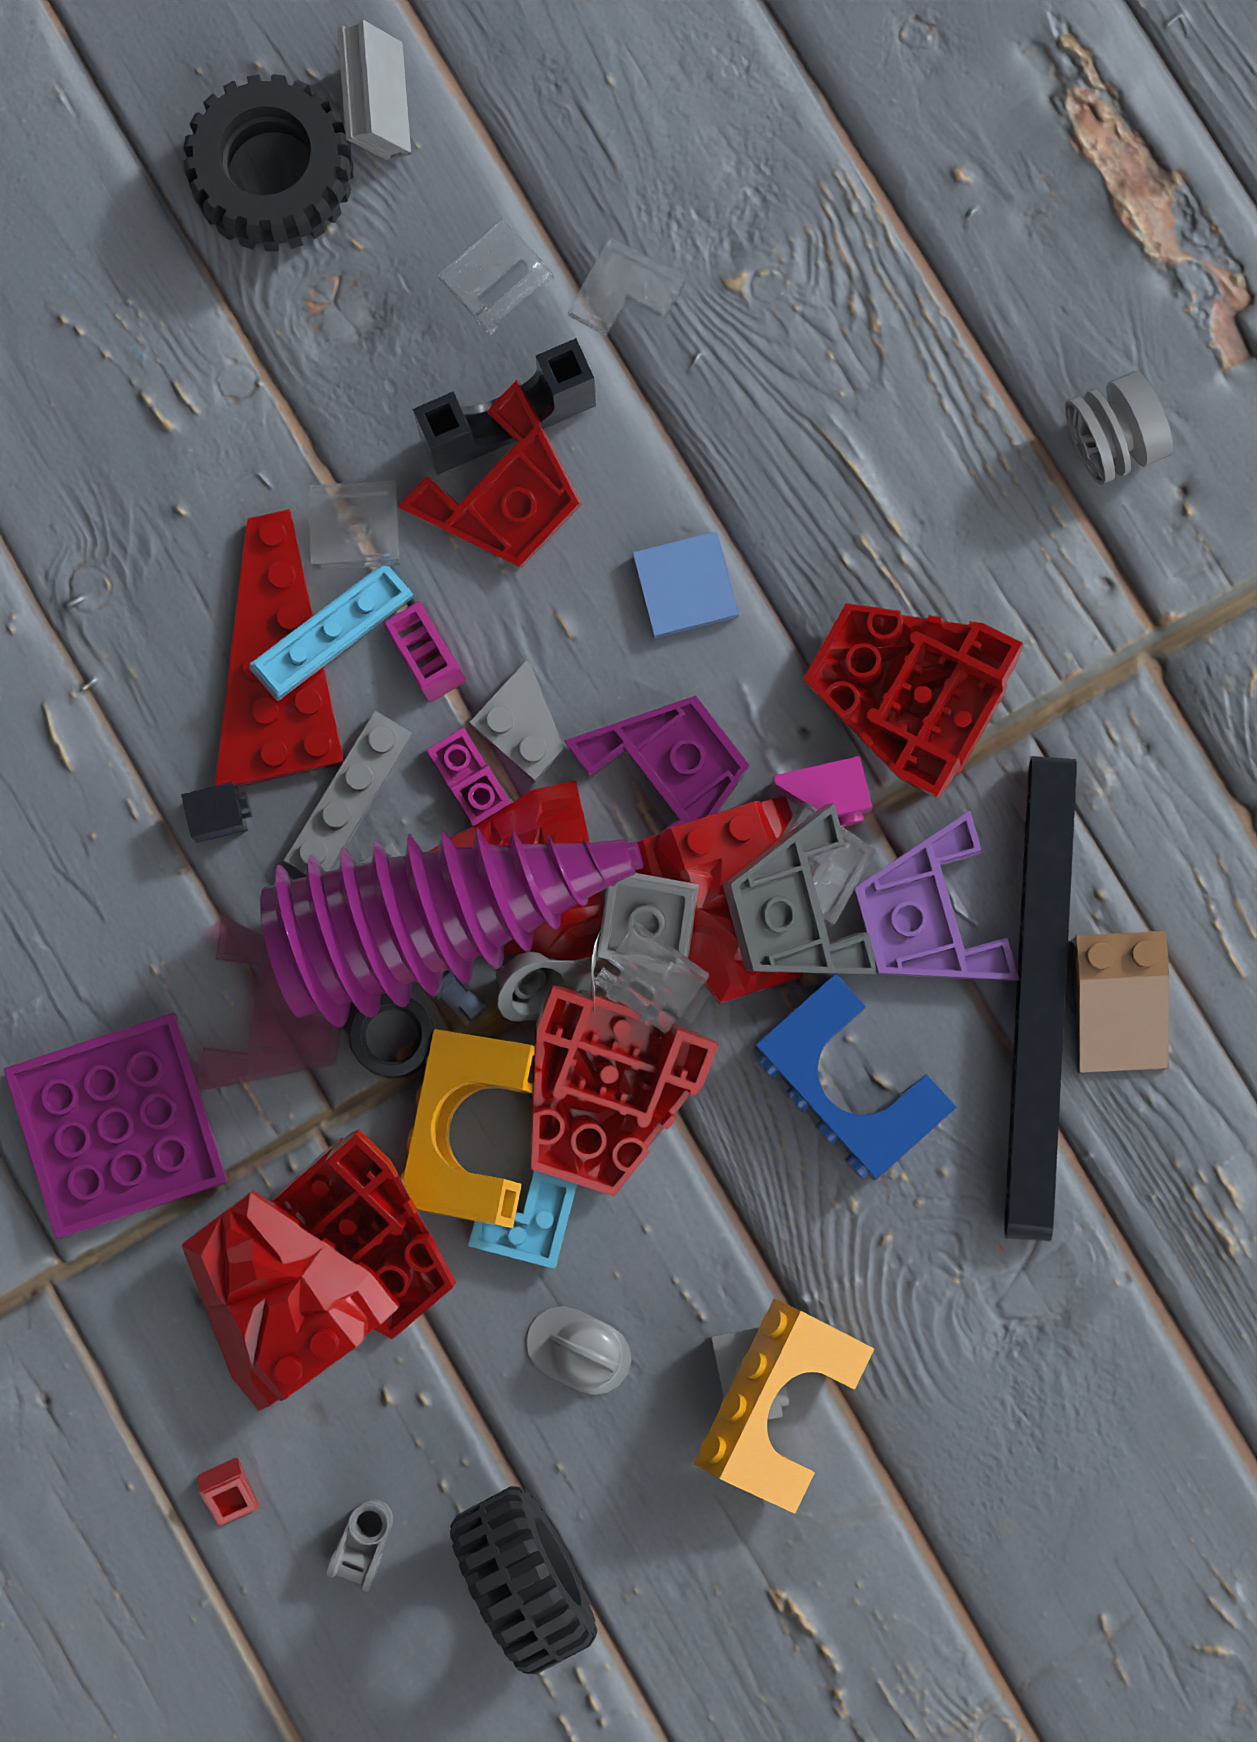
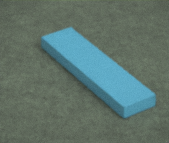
M384 562L250 663L249 669L272 696L279 701L412 600L413 593L390 566Z

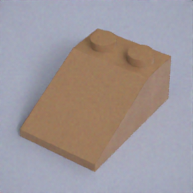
M1166 931L1076 935L1070 940L1078 1072L1168 1069L1169 962Z

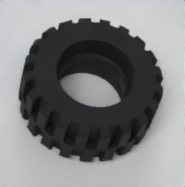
M260 74L247 76L248 83L238 87L236 82L232 81L223 86L224 95L217 98L215 94H211L203 102L206 109L205 114L202 115L199 112L194 114L190 122L193 134L185 136L183 149L187 158L183 161L184 170L195 201L208 223L216 225L219 234L229 241L237 237L242 247L253 250L256 243H263L267 252L279 251L280 243L289 242L291 249L303 246L302 237L311 234L316 239L325 233L323 223L326 220L335 223L342 213L339 205L340 202H348L351 193L349 180L354 178L353 162L343 122L337 111L331 110L329 101L320 92L312 95L310 86L300 80L294 81L293 86L288 85L286 77L283 75L272 74L271 81H262ZM278 132L291 135L305 144L309 152L307 169L293 186L282 192L271 195L252 194L240 189L231 180L229 173L231 160L239 147L252 137L263 133Z
M510 1486L455 1516L450 1525V1538L453 1541L452 1547L459 1561L462 1576L465 1578L468 1590L473 1600H475L484 1622L489 1626L492 1636L497 1644L502 1647L509 1661H513L515 1668L525 1674L537 1675L592 1645L597 1636V1626L595 1625L594 1613L590 1608V1601L583 1589L581 1579L575 1571L572 1560L562 1545L555 1528L552 1527L547 1515L539 1507L536 1499L529 1494L528 1490L522 1487Z

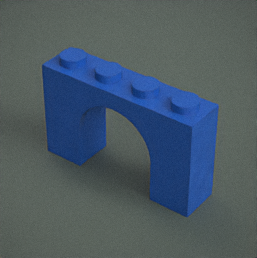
M835 974L756 1044L755 1049L760 1055L755 1058V1061L769 1077L773 1079L779 1075L790 1087L785 1092L787 1097L801 1112H804L807 1108L812 1111L820 1120L815 1125V1128L832 1146L838 1141L850 1155L845 1158V1161L861 1179L869 1175L875 1181L957 1107L927 1074L891 1106L875 1114H852L840 1109L829 1100L821 1087L818 1075V1064L822 1050L837 1033L866 1008L843 980Z

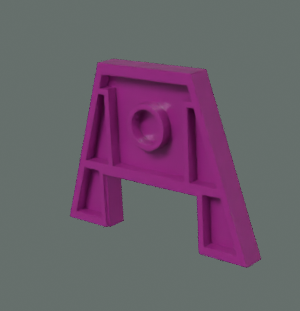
M697 696L564 741L591 778L627 751L678 817V820L666 829L719 813L750 767Z

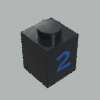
M234 782L181 794L190 836L196 843L248 831L246 818L253 817L247 792L239 793V789Z

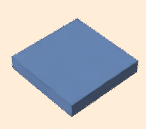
M717 531L633 552V559L654 639L739 617Z

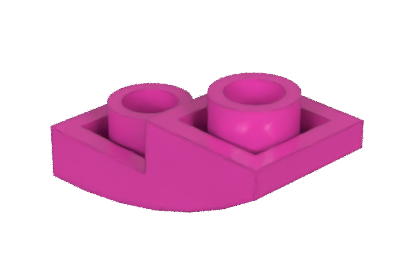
M464 727L459 728L425 749L473 826L511 804Z

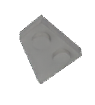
M525 661L469 722L478 733L535 783L564 752V746L533 668L528 661Z

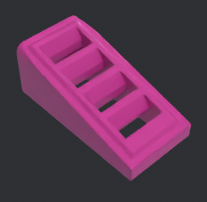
M420 601L382 623L429 702L440 698L466 681L464 674ZM422 621L424 626L401 639L399 633ZM431 636V641L411 653L409 652V648ZM440 651L441 656L420 668L417 666L418 663Z

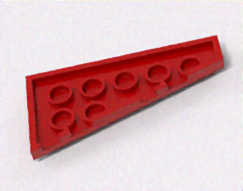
M290 509L247 518L215 786L234 782L239 788L339 766L345 761L325 666L279 701L272 696L249 669L250 663L314 616Z

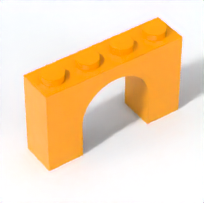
M434 1029L429 1055L425 1059L427 1066L423 1084L419 1086L416 1094L417 1114L415 1124L407 1137L408 1158L405 1172L400 1176L418 1211L513 1228L522 1184L502 1178L474 1174L465 1170L453 1155L449 1131L457 1108L467 1097L477 1091L496 1088L533 1094L535 1046Z
M774 1298L762 1319L759 1330L742 1360L741 1367L726 1397L722 1401L721 1408L707 1437L702 1442L700 1451L693 1464L731 1485L795 1514L815 1472L777 1453L773 1449L767 1432V1419L771 1404L779 1390L789 1380L806 1372L822 1373L855 1390L874 1348Z

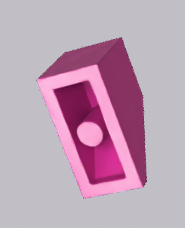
M860 756L773 776L772 785L774 791L811 814H814L825 804L835 803L841 827L864 822L863 815L869 814L872 809Z

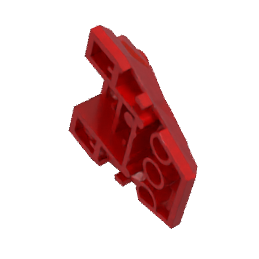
M846 603L803 680L854 731L864 744L887 765L898 779L938 799L948 788L953 777L959 775L1001 702L1007 689V681L1022 651L1023 643L984 623L969 621V625L943 621V618L928 615V618L902 615L901 611Z
M576 780L533 789L475 826H471L450 838L456 847H473L478 827L489 845L508 846L512 830L515 831L522 844H546L548 836H550L553 843H583V840L586 843L590 842ZM439 845L429 851H438ZM601 891L589 897L587 905L582 906L578 903L561 914V924L558 929H553L547 922L536 927L530 951L523 950L512 939L505 944L504 953L517 956L525 952H536L546 958H555L558 961H576L592 957L594 945L602 925L604 904Z
M786 797L747 803L668 828L658 835L637 841L643 868L636 869V873L699 884L688 964L718 1004L803 977V972L745 971L723 888V883L796 828Z
M551 985L535 1026L530 1168L615 1196L650 1153L648 1147L664 1128L668 1130L676 1120L674 1115L690 1095L695 1097L703 1087L719 1044L697 1032L680 1027L674 1021L597 994H595L594 1001L591 998V992L585 990L578 992L566 987Z
M360 1129L351 1132L345 1138L341 1137L336 1140L271 1200L272 1203L301 1221L300 1227L321 1241L325 1237L337 1245L335 1247L336 1251L357 1265L359 1262H362L376 1273L400 1304L395 1312L374 1329L392 1340L454 1288L456 1284L451 1271L423 1222L392 1161Z
M252 1190L185 1240L181 1247L207 1311L230 1376L257 1410L260 1411L271 1406L279 1399L280 1401L287 1399L355 1349L365 1339L366 1335L381 1325L399 1308L400 1304L371 1268L362 1262H359L357 1265L336 1251L335 1247L337 1245L325 1237L321 1241L300 1227L301 1221Z

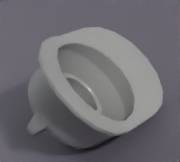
M536 952L519 954L505 966L496 969L495 976L500 989L497 997V1007L501 1015L510 1021H538L551 985L566 987L578 992L580 990L591 992L592 970L583 963L549 960ZM593 974V982H594L595 993H596L597 980H596V978H595V976H594V974Z
M565 1306L550 1308L539 1314L529 1327L526 1339L528 1355L535 1367L551 1378L580 1392L596 1395L610 1392L618 1387L628 1375L631 1355L629 1345L624 1336L612 1326L582 1311Z

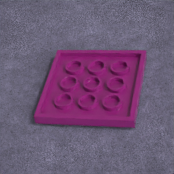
M173 1012L3 1068L56 1239H62L229 1183L176 1013Z

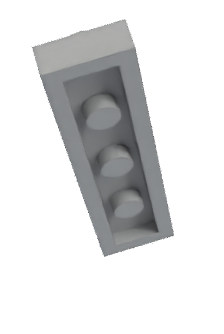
M374 711L285 857L284 862L306 875L308 858L312 854L325 871L333 870L340 858L341 848L343 846L346 848L413 738L414 735L411 731Z

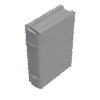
M360 20L357 25L347 28L345 26L337 27L346 140L385 160L399 159L410 155L411 143L403 43L365 20Z

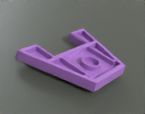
M968 811L853 889L865 932L869 934L879 975L1018 982L1020 980L1007 938L964 949L940 867L982 854L971 811Z

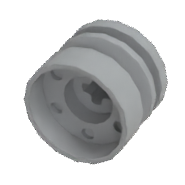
M1132 371L1109 381L1106 386L1107 400L1098 390L1091 389L1086 392L1084 399L1075 396L1068 399L1065 403V416L1074 448L1089 474L1098 484L1105 485L1113 481L1115 473L1122 477L1129 474L1131 471L1130 455L1140 466L1146 467L1170 456L1173 452L1172 435L1161 403L1148 380L1138 371Z

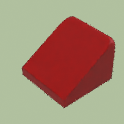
M238 1458L231 1459L198 1475L199 1492L218 1527L259 1509L258 1501Z

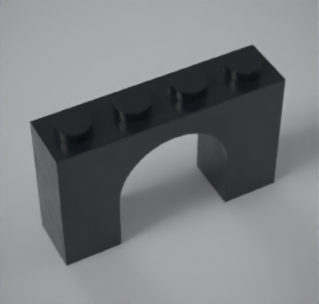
M577 338L536 355L537 370L528 381L522 384V387L544 429L596 406L594 376ZM453 391L413 409L420 438L437 475L516 441L487 413L488 409L500 397L482 404L462 407Z

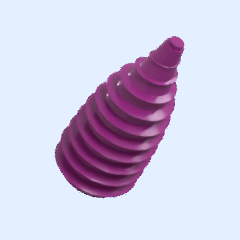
M478 827L473 847H456L447 833L442 830L438 851L423 852L411 834H408L405 856L390 857L379 841L375 840L372 861L360 864L355 861L349 851L343 846L341 848L339 869L325 871L312 854L308 858L306 877L292 879L282 865H277L275 884L264 887L261 891L260 913L263 934L274 975L281 993L293 1014L298 1018L321 1012L333 1026L340 1028L347 1022L350 1003L352 1002L366 1017L373 1018L377 1015L381 994L384 992L396 1005L406 1007L411 998L412 983L416 981L428 994L437 996L441 991L443 972L447 969H450L462 983L466 984L471 981L473 976L474 958L480 955L493 968L499 969L504 960V947L506 943L513 939L523 950L530 951L536 927L547 922L553 929H558L561 924V914L578 903L582 906L587 905L589 897L609 886H615L621 880L635 875L636 869L643 868V862L636 841L628 843L626 839L589 843H586L585 840H583V843H553L550 836H548L546 844H522L515 831L512 830L508 846L489 845Z

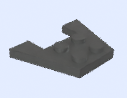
M835 803L825 804L723 883L745 971L879 975L867 932H857L829 942L808 858L844 847L845 844Z

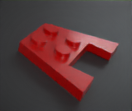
M515 380L487 411L517 441L511 450L460 504L431 476L427 475L399 504L398 508L518 567H523L582 505V502L520 381Z

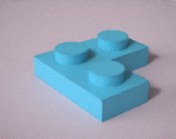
M534 1170L523 1214L516 1212L513 1228L474 1221L468 1246L556 1269L578 1184Z

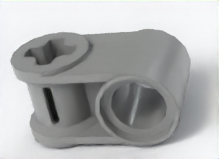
M370 1499L358 1505L353 1511L343 1536L340 1538L326 1573L327 1577L340 1576L360 1584L363 1591L369 1592L383 1557L382 1552L393 1525V1514L386 1503L381 1500ZM370 1510L378 1513L383 1522L382 1530L374 1534L363 1530L359 1521L362 1512Z

